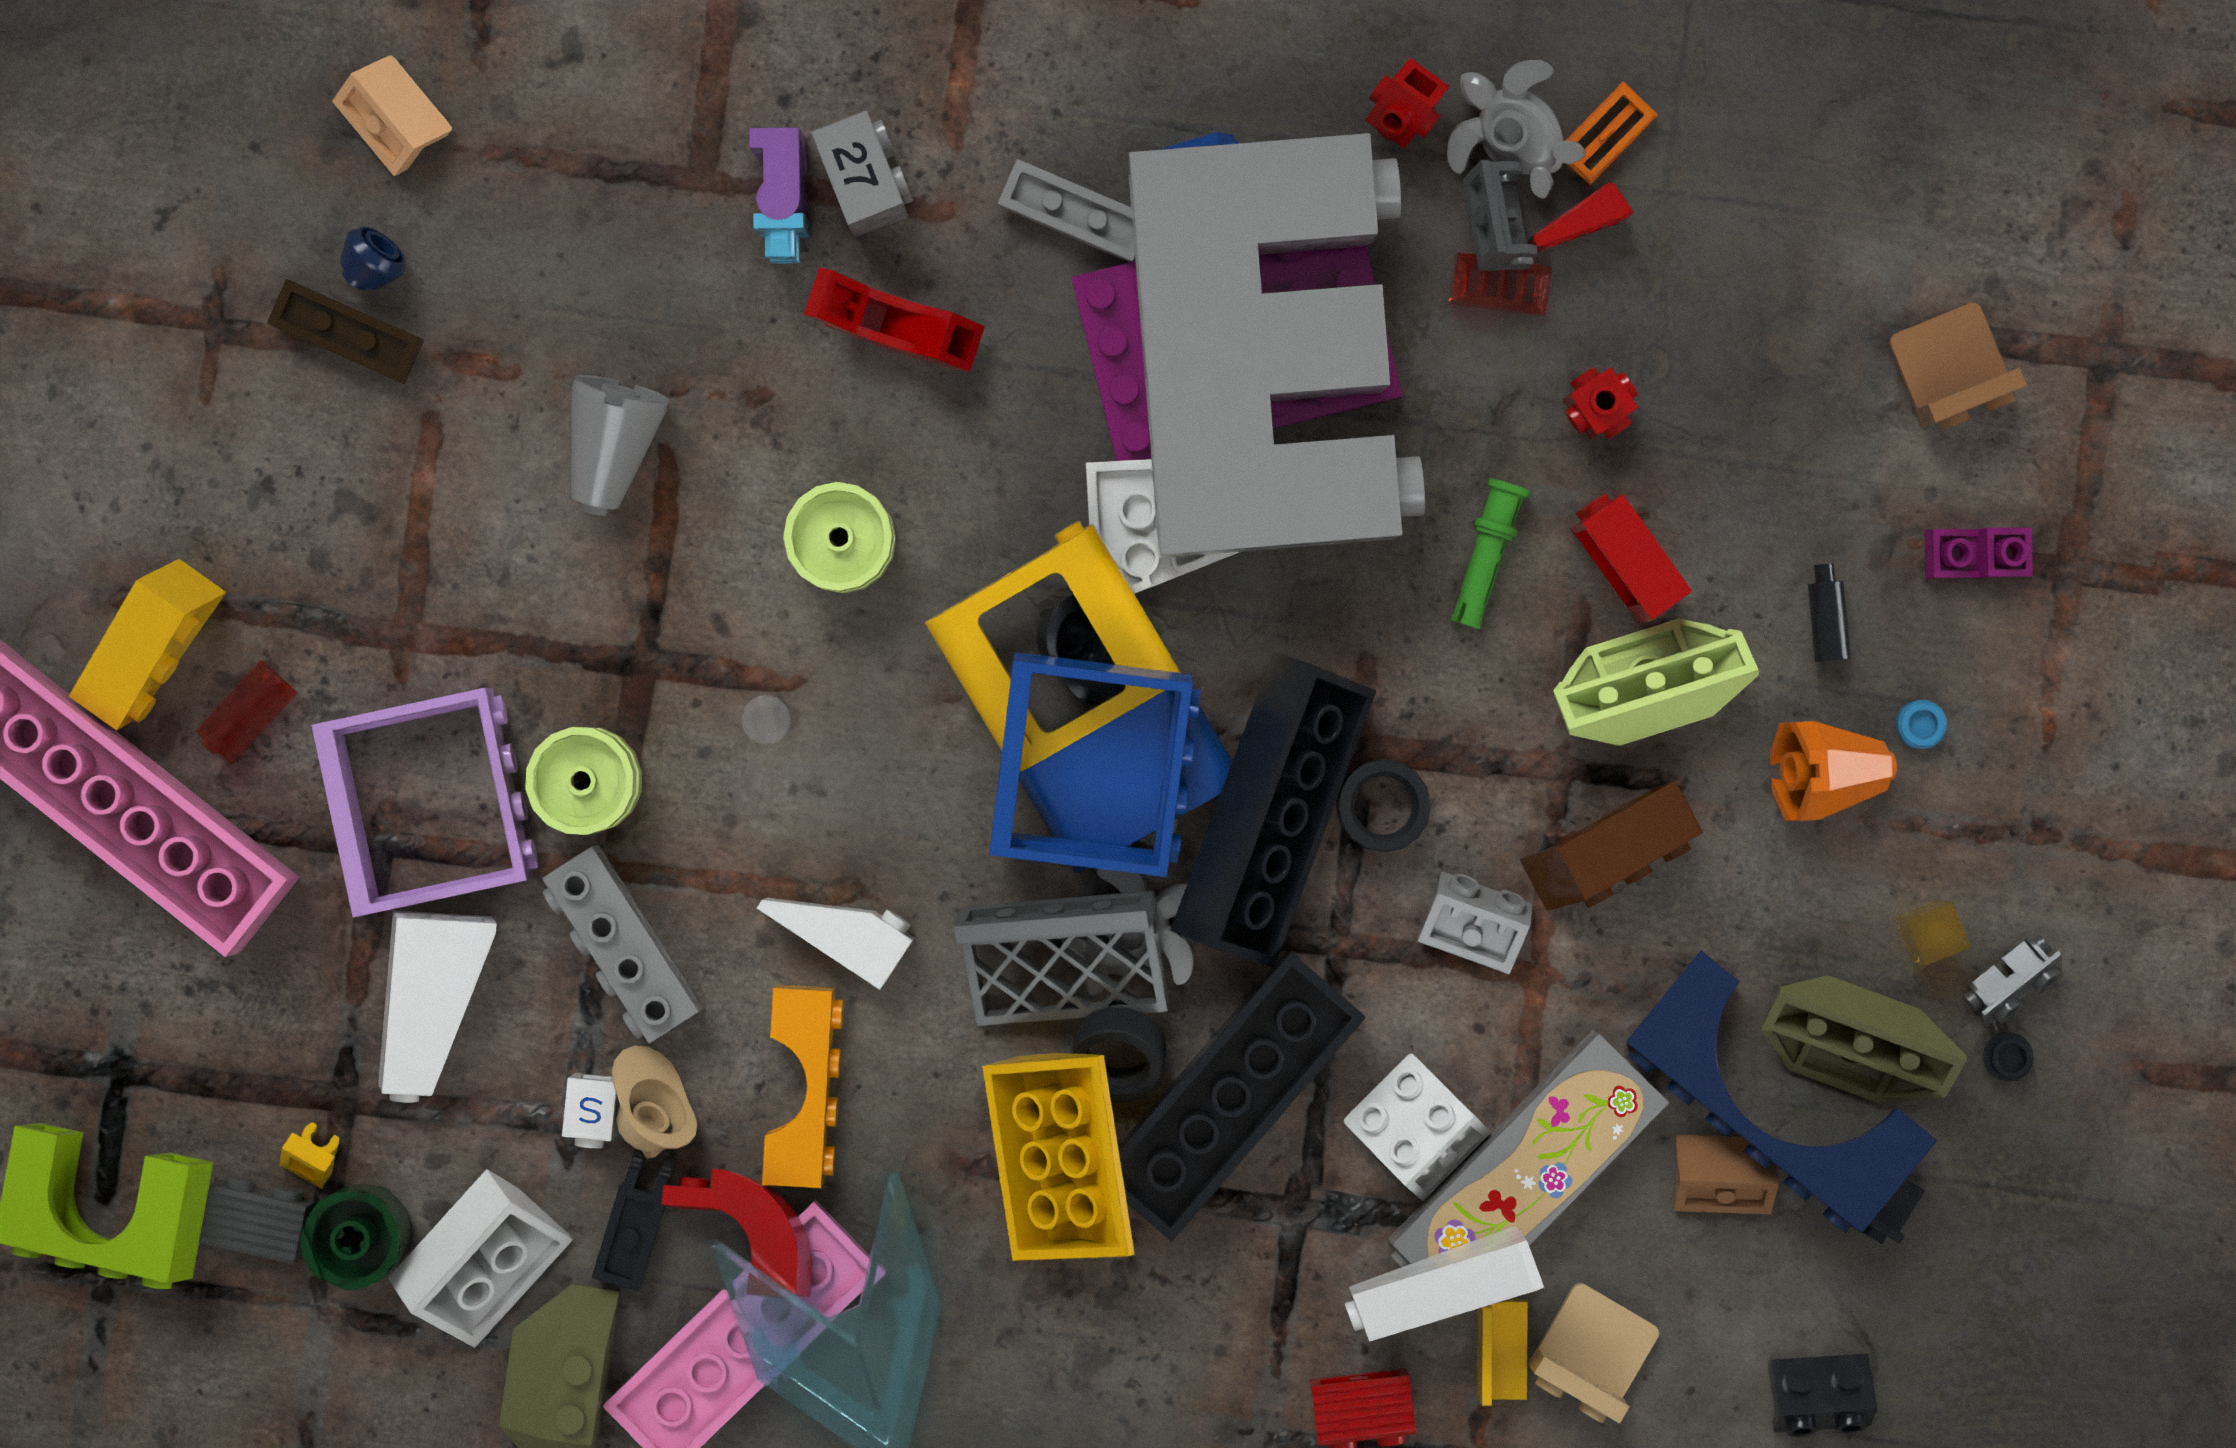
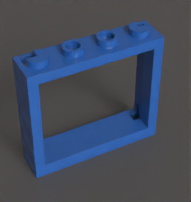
M1015 652L989 855L1167 877L1169 862L1178 863L1181 845V834H1173L1175 815L1184 816L1188 786L1179 785L1181 767H1191L1194 738L1186 737L1188 718L1197 719L1201 690L1192 689V674ZM1032 673L1174 691L1153 850L1012 833Z

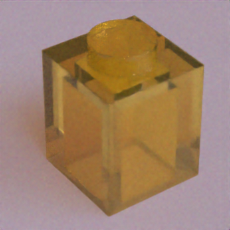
M1938 899L1894 917L1913 963L1926 966L1971 948L1952 901Z

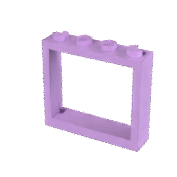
M493 688L471 690L311 725L353 918L534 878L532 869L538 868L537 851L533 840H526L522 821L528 820L527 804L523 792L515 791L512 773L518 772L517 757L511 743L505 744L501 725L508 723L507 711L502 696L495 697ZM478 706L513 868L379 897L344 735Z

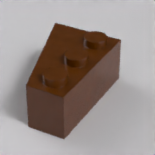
M1672 781L1654 787L1603 814L1599 820L1575 833L1573 830L1560 837L1561 841L1550 848L1537 853L1532 852L1519 860L1547 911L1583 901L1586 907L1589 908L1611 897L1613 892L1610 887L1617 882L1624 880L1625 884L1629 885L1649 875L1652 872L1649 864L1663 857L1665 862H1669L1690 851L1691 847L1688 841L1699 836L1703 831L1677 782Z

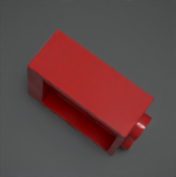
M1605 493L1575 513L1580 522L1571 527V531L1637 623L1652 621L1693 592L1624 494L1610 499Z

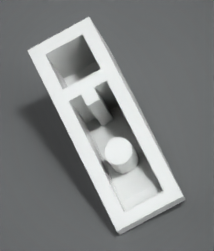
M765 898L757 906V909L879 990L883 987L915 939V937L907 933L911 925L888 909H886L883 915H880L872 910Z

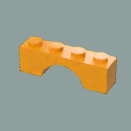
M776 985L773 988L770 1037L786 1045L799 1058L806 1075L807 1091L804 1104L798 1115L788 1123L769 1130L765 1135L762 1185L821 1188L825 1183V1176L834 1175L836 1149L835 1146H827L828 1127L837 1126L838 1098L830 1097L831 1078H839L841 1049L833 1048V1030L842 1029L844 1000L835 999L836 988Z

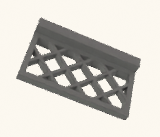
M1154 891L963 906L953 925L956 945H962L977 1026L1086 1018L1092 1012L1108 1007L1129 1008L1141 1013L1168 1012L1170 1003L1154 916L1157 910ZM1144 932L1147 948L1138 959L1116 944L1123 933ZM1113 934L1110 939L1105 935ZM1088 936L1102 947L1090 963L1068 948V945L1075 937ZM1058 938H1065L1062 942L1058 940ZM1040 940L1054 951L1043 966H1040L1020 951L1027 941ZM1009 942H1017V943L1015 944V946H1013V945L1010 944ZM992 944L1007 956L993 970L978 959L975 945ZM1108 952L1130 967L1118 983L1096 968ZM1059 956H1062L1082 971L1070 987L1048 972ZM1148 958H1149L1150 968L1144 964V962H1145ZM1012 959L1035 975L1023 990L1000 975ZM1137 972L1153 984L1155 997L1138 999L1127 991L1124 986ZM981 975L987 979L984 984L982 983ZM1089 976L1110 991V993L1103 1001L1090 1002L1077 993L1076 990ZM1042 980L1061 994L1062 997L1055 1005L1043 1006L1028 994ZM992 984L1015 999L1008 1009H987L985 992ZM1069 1000V1001L1072 1002L1073 1004H1065V1003ZM1020 1004H1022L1023 1006H1025V1007H1022V1008H1018V1006H1019Z

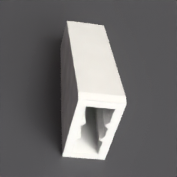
M393 910L378 1082L381 1093L390 1094V1100L413 1103L419 1101V1096H432L495 937L497 923L492 916Z
M1512 1226L1352 1285L1349 1289L1353 1300L1344 1304L1354 1331L1364 1329L1370 1342L1544 1288L1526 1238L1516 1226Z

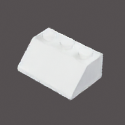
M486 1169L388 1279L411 1314L475 1348L573 1239L519 1188Z

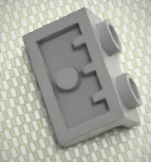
M1441 872L1437 880L1435 895L1419 931L1418 942L1510 974L1531 925L1532 904L1512 891H1496L1479 885L1475 879L1467 875H1452Z

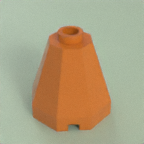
M1816 721L1779 723L1770 749V766L1780 763L1781 780L1771 778L1772 794L1785 821L1823 819L1887 791L1891 780H1894L1897 773L1895 755L1888 750L1884 741Z

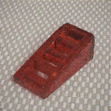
M1456 253L1449 296L1450 305L1546 316L1552 267L1533 264L1529 269L1493 270L1498 272L1495 297L1487 296L1489 271H1479L1476 294L1467 292L1470 268L1479 269L1477 256L1470 253ZM1508 273L1517 274L1514 300L1505 298ZM1527 275L1537 276L1533 303L1524 302Z

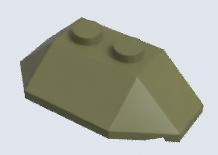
M1829 975L1781 986L1761 1023V1030L1766 1037H1769L1775 1051L1788 1070L1879 1104L1913 1101L1927 1096H1931L1932 1099L1946 1097L1967 1061V1055L1921 1009Z
M572 1283L513 1328L499 1427L518 1448H598L621 1290Z

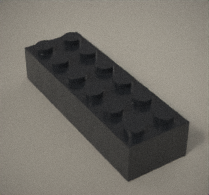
M1276 652L1272 653L1170 931L1208 947L1275 968L1376 690L1313 664Z
M1288 949L1277 961L1275 968H1271L1118 1145L1127 1204L1172 1242L1357 1029L1366 1016Z

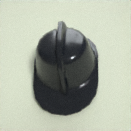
M1074 594L1062 599L1055 608H1045L1039 613L1041 621L1037 629L1036 643L1040 655L1115 665ZM1061 677L1074 696L1088 704H1100L1118 694L1124 687L1121 684Z

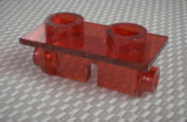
M261 660L195 732L203 738L201 744L215 755L219 753L230 764H233L298 692L265 661Z

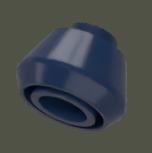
M370 227L355 228L348 232L340 257V264L344 269L342 275L349 284L363 291L367 288L378 290L404 274V255L391 239Z

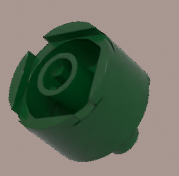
M371 1184L349 1185L322 1199L312 1209L302 1229L300 1238L301 1252L309 1270L320 1280H325L344 1290L363 1289L375 1284L393 1271L406 1256L411 1239L410 1221L401 1202L386 1187ZM353 1229L361 1231L365 1240L361 1243L359 1240L350 1241L348 1233Z

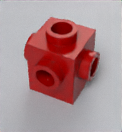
M1409 58L1393 79L1385 75L1369 97L1375 103V106L1365 121L1375 127L1384 138L1394 141L1405 149L1416 134L1425 139L1441 117V114L1434 109L1450 86L1415 60Z
M1592 367L1570 382L1574 392L1563 399L1568 407L1564 410V413L1573 428L1580 435L1585 432L1591 440L1603 432L1609 440L1632 424L1627 415L1639 408L1633 400L1638 396V393L1623 372L1616 375L1610 367L1599 374L1595 367ZM1605 392L1611 401L1612 407L1609 410H1603L1597 406L1596 396L1598 393Z

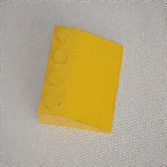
M1071 1053L1025 1055L982 1066L1012 1261L1124 1257L1134 1255L1104 1055Z

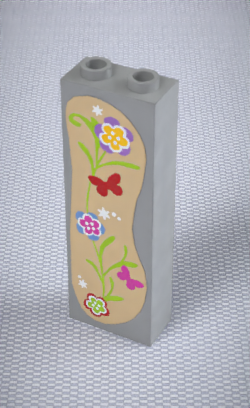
M1592 1030L1389 1237L1391 1244L1396 1248L1390 1256L1401 1267L1512 1226L1518 1228L1530 1246L1669 1102L1599 1033Z

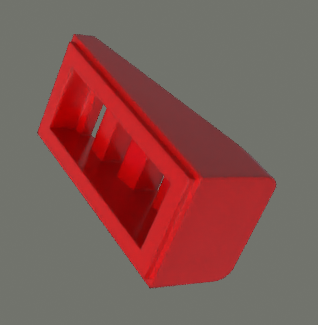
M1608 182L1534 234L1528 240V244L1536 245L1537 251L1540 252L1619 224L1628 219L1634 212L1613 182L1611 184Z

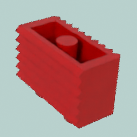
M1406 1368L1309 1380L1318 1446L1328 1445V1448H1357V1441L1376 1439L1378 1446H1394L1405 1443V1435L1416 1434L1410 1377Z

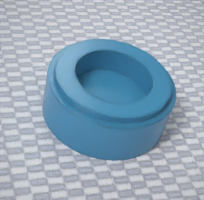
M1928 700L1908 702L1900 708L1895 718V731L1898 738L1911 748H1931L1943 739L1947 730L1945 713L1937 704Z

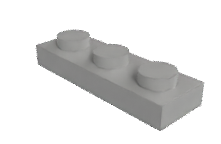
M1016 159L997 203L998 207L1129 263L1134 262L1135 251L1131 207Z

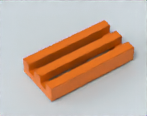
M1624 81L1565 140L1578 143L1622 96L1629 102L1584 149L1585 156L1575 163L1567 164V168L1574 174L1579 175L1582 178L1581 181L1587 187L1658 116ZM1636 110L1639 111L1643 117L1590 171L1584 163Z

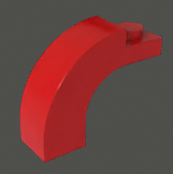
M820 267L818 268L804 311V315L825 323L824 326L920 360L969 373L985 328L984 325L954 312L918 304L890 295L833 270Z
M713 1168L711 1188H709V1179L681 1177L680 1186L663 1185L662 1205L677 1209L721 1211L738 1221L745 1230L751 1247L748 1291L761 1294L810 1297L812 1258L808 1237L791 1205L774 1189L767 1185H762V1182L754 1178Z

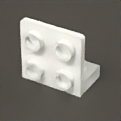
M1408 1054L1344 1119L1346 1126L1422 1201L1491 1133L1413 1054Z

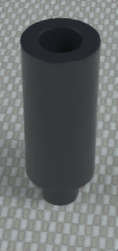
M1834 563L1814 565L1816 583L1808 584L1815 662L1851 659L1844 581H1835Z

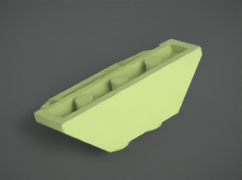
M1678 618L1586 647L1571 666L1563 681L1558 683L1553 692L1570 735L1621 746L1713 717L1759 675V670L1742 631L1734 629L1725 631L1709 624Z

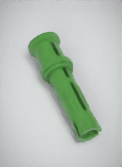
M1489 478L1487 482L1490 492L1482 517L1476 518L1474 523L1476 526L1475 531H1478L1479 534L1454 613L1450 619L1477 629H1481L1485 609L1507 541L1512 542L1513 537L1516 538L1518 530L1514 526L1522 501L1529 498L1531 492L1523 487Z

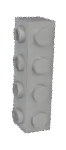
M599 845L591 846L542 878L548 887L543 890L545 899L557 915L564 912L574 927L569 932L572 941L583 956L591 954L601 969L596 973L599 983L611 998L615 995L619 997L627 1012L622 1014L623 1019L637 1039L644 1036L648 1044L704 1009Z

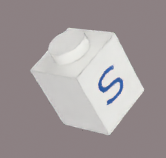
M574 1073L568 1077L562 1137L575 1138V1146L603 1148L604 1141H612L618 1136L616 1117L620 1102L612 1077Z

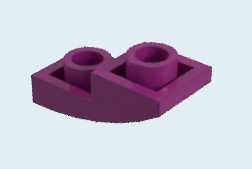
M2032 528L1924 530L1925 579L2033 576Z

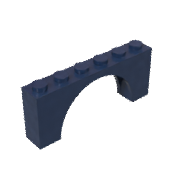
M1701 950L1626 1041L1633 1048L1628 1057L1650 1075L1658 1068L1672 1080L1666 1088L1688 1106L1696 1099L1706 1107L1710 1113L1705 1120L1726 1137H1729L1735 1131L1749 1142L1744 1151L1765 1169H1768L1772 1163L1776 1164L1788 1174L1783 1183L1803 1200L1807 1201L1811 1195H1814L1828 1208L1822 1215L1845 1234L1851 1227L1862 1233L1938 1140L1898 1108H1894L1881 1122L1864 1134L1848 1141L1826 1146H1803L1788 1143L1765 1133L1751 1123L1736 1107L1722 1081L1717 1059V1035L1720 1019L1729 997L1740 981Z

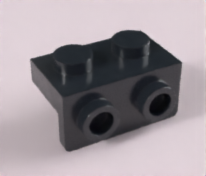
M1868 1354L1770 1360L1768 1369L1775 1415L1772 1421L1774 1432H1787L1791 1437H1805L1816 1433L1817 1430L1836 1429V1432L1840 1434H1853L1863 1431L1872 1424L1878 1409Z

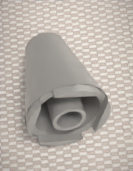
M577 375L573 379L571 386V498L580 502L578 508L581 511L606 516L609 509H618L667 412L669 399L661 393L639 385H635L634 389L619 385L620 380L592 375Z

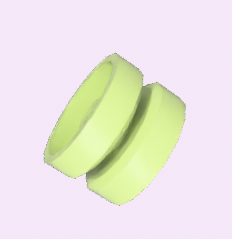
M841 482L816 486L801 496L787 516L783 536L787 557L798 574L823 590L838 593L862 590L880 579L893 560L897 539L893 520L882 503L858 485ZM841 528H843L848 533V541L845 545L836 547V544L830 540V534L833 530L840 532Z
M570 727L551 734L535 748L526 767L525 790L532 809L548 826L565 834L590 835L618 826L633 812L642 792V769L635 751L622 737L603 728ZM580 771L586 772L591 779L589 787L584 790L579 789L582 781L576 776Z

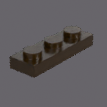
M288 279L285 280L267 321V324L402 384L406 383L424 342V339Z

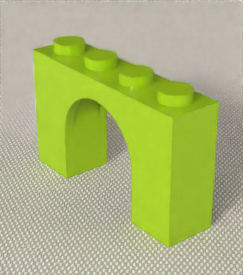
M45 1123L14 1126L0 1202V1244L12 1246L11 1253L21 1257L40 1258L42 1254L54 1256V1263L62 1267L84 1268L85 1264L99 1267L98 1274L104 1277L125 1279L128 1278V1274L141 1277V1284L143 1286L155 1289H171L174 1282L193 1279L214 1162L171 1152L146 1155L133 1217L127 1227L117 1237L109 1239L95 1233L86 1225L75 1203L74 1184L84 1132Z

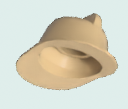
M634 1045L622 1050L614 1060L612 1068L613 1084L620 1102L616 1117V1124L620 1135L632 1147L641 1150L646 1158L656 1157L664 1149H678L688 1145L696 1136L697 1121L681 1079L673 1064L662 1053L648 1046Z

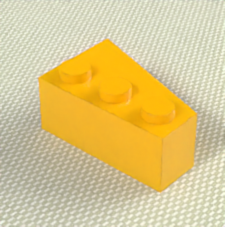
M180 559L137 579L68 697L115 730L124 727L134 720L140 723L150 713L156 703V699L153 696L160 686L174 673L179 664V659L227 592Z

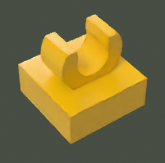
M312 1122L304 1128L302 1137L292 1132L282 1147L279 1165L322 1189L333 1171L334 1155L338 1150L339 1137L334 1135L330 1142L323 1147L314 1145L311 1139L316 1133L317 1124Z

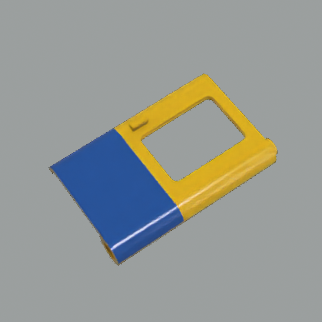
M1080 521L1069 525L1054 535L1058 544L1050 550L925 621L933 638L1001 751L1011 677L979 624V617L982 613L1050 574L1059 573L1064 577L1115 665L1181 673L1093 524L1085 528ZM1125 685L1124 690L1052 731L1043 730L1028 707L1019 781L1053 838L1127 847L1156 831L1174 691ZM1200 705L1197 719L1188 718L1186 737L1194 738V749L1191 767H1181L1179 785L1188 786L1185 814L1221 794L1232 764L1231 757ZM1175 815V819L1179 818L1182 815ZM1070 865L1074 873L1088 869V867Z

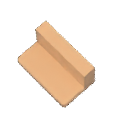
M387 56L352 72L332 101L393 176L408 170L424 147L448 136L452 130V126L393 56Z

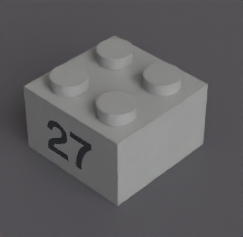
M866 110L811 132L854 238L909 217L905 204L912 202L913 199L900 166L890 169L886 160L895 156L882 120L872 123Z

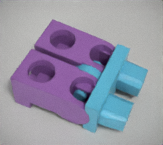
M749 128V149L758 160H763V183L759 187L756 197L758 208L762 213L753 214L754 230L762 238H765V258L770 259L771 264L801 263L800 238L811 237V222L806 217L808 209L807 139L799 128Z

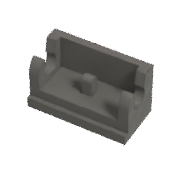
M1481 160L1463 179L1479 271L1529 269L1534 264L1532 257L1538 256L1537 246L1527 244L1516 187L1518 183L1517 174L1523 173L1520 162H1490V160Z

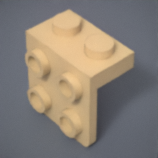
M1577 1283L1571 1288L1530 1358L1528 1365L1534 1374L1538 1376L1535 1383L1545 1391L1558 1398H1561L1563 1393L1566 1392L1581 1401L1577 1408L1591 1418L1603 1423L1606 1417H1609L1620 1424L1630 1407L1623 1397L1658 1339L1659 1331L1653 1323L1584 1283Z

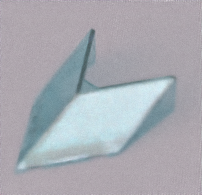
M891 1169L879 1172L885 1186V1192L860 1303L858 1306L831 1317L825 1316L716 1238L705 1241L757 1379L855 1448H910L941 1304L899 1172Z

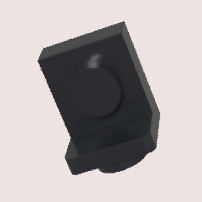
M1906 1179L1862 1233L1882 1245L1887 1237L1900 1244L1905 1237L1900 1231L1925 1190Z

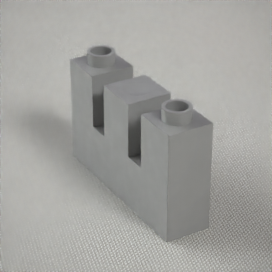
M1370 133L1129 152L1128 177L1159 558L1393 540L1402 536L1401 517L1423 516L1425 513L1424 477L1420 456L1396 458L1394 435L1274 445L1271 402L1382 393L1390 386L1382 284L1262 294L1259 255L1371 246L1378 235L1377 220L1395 219L1401 216L1400 177L1396 158L1372 160Z

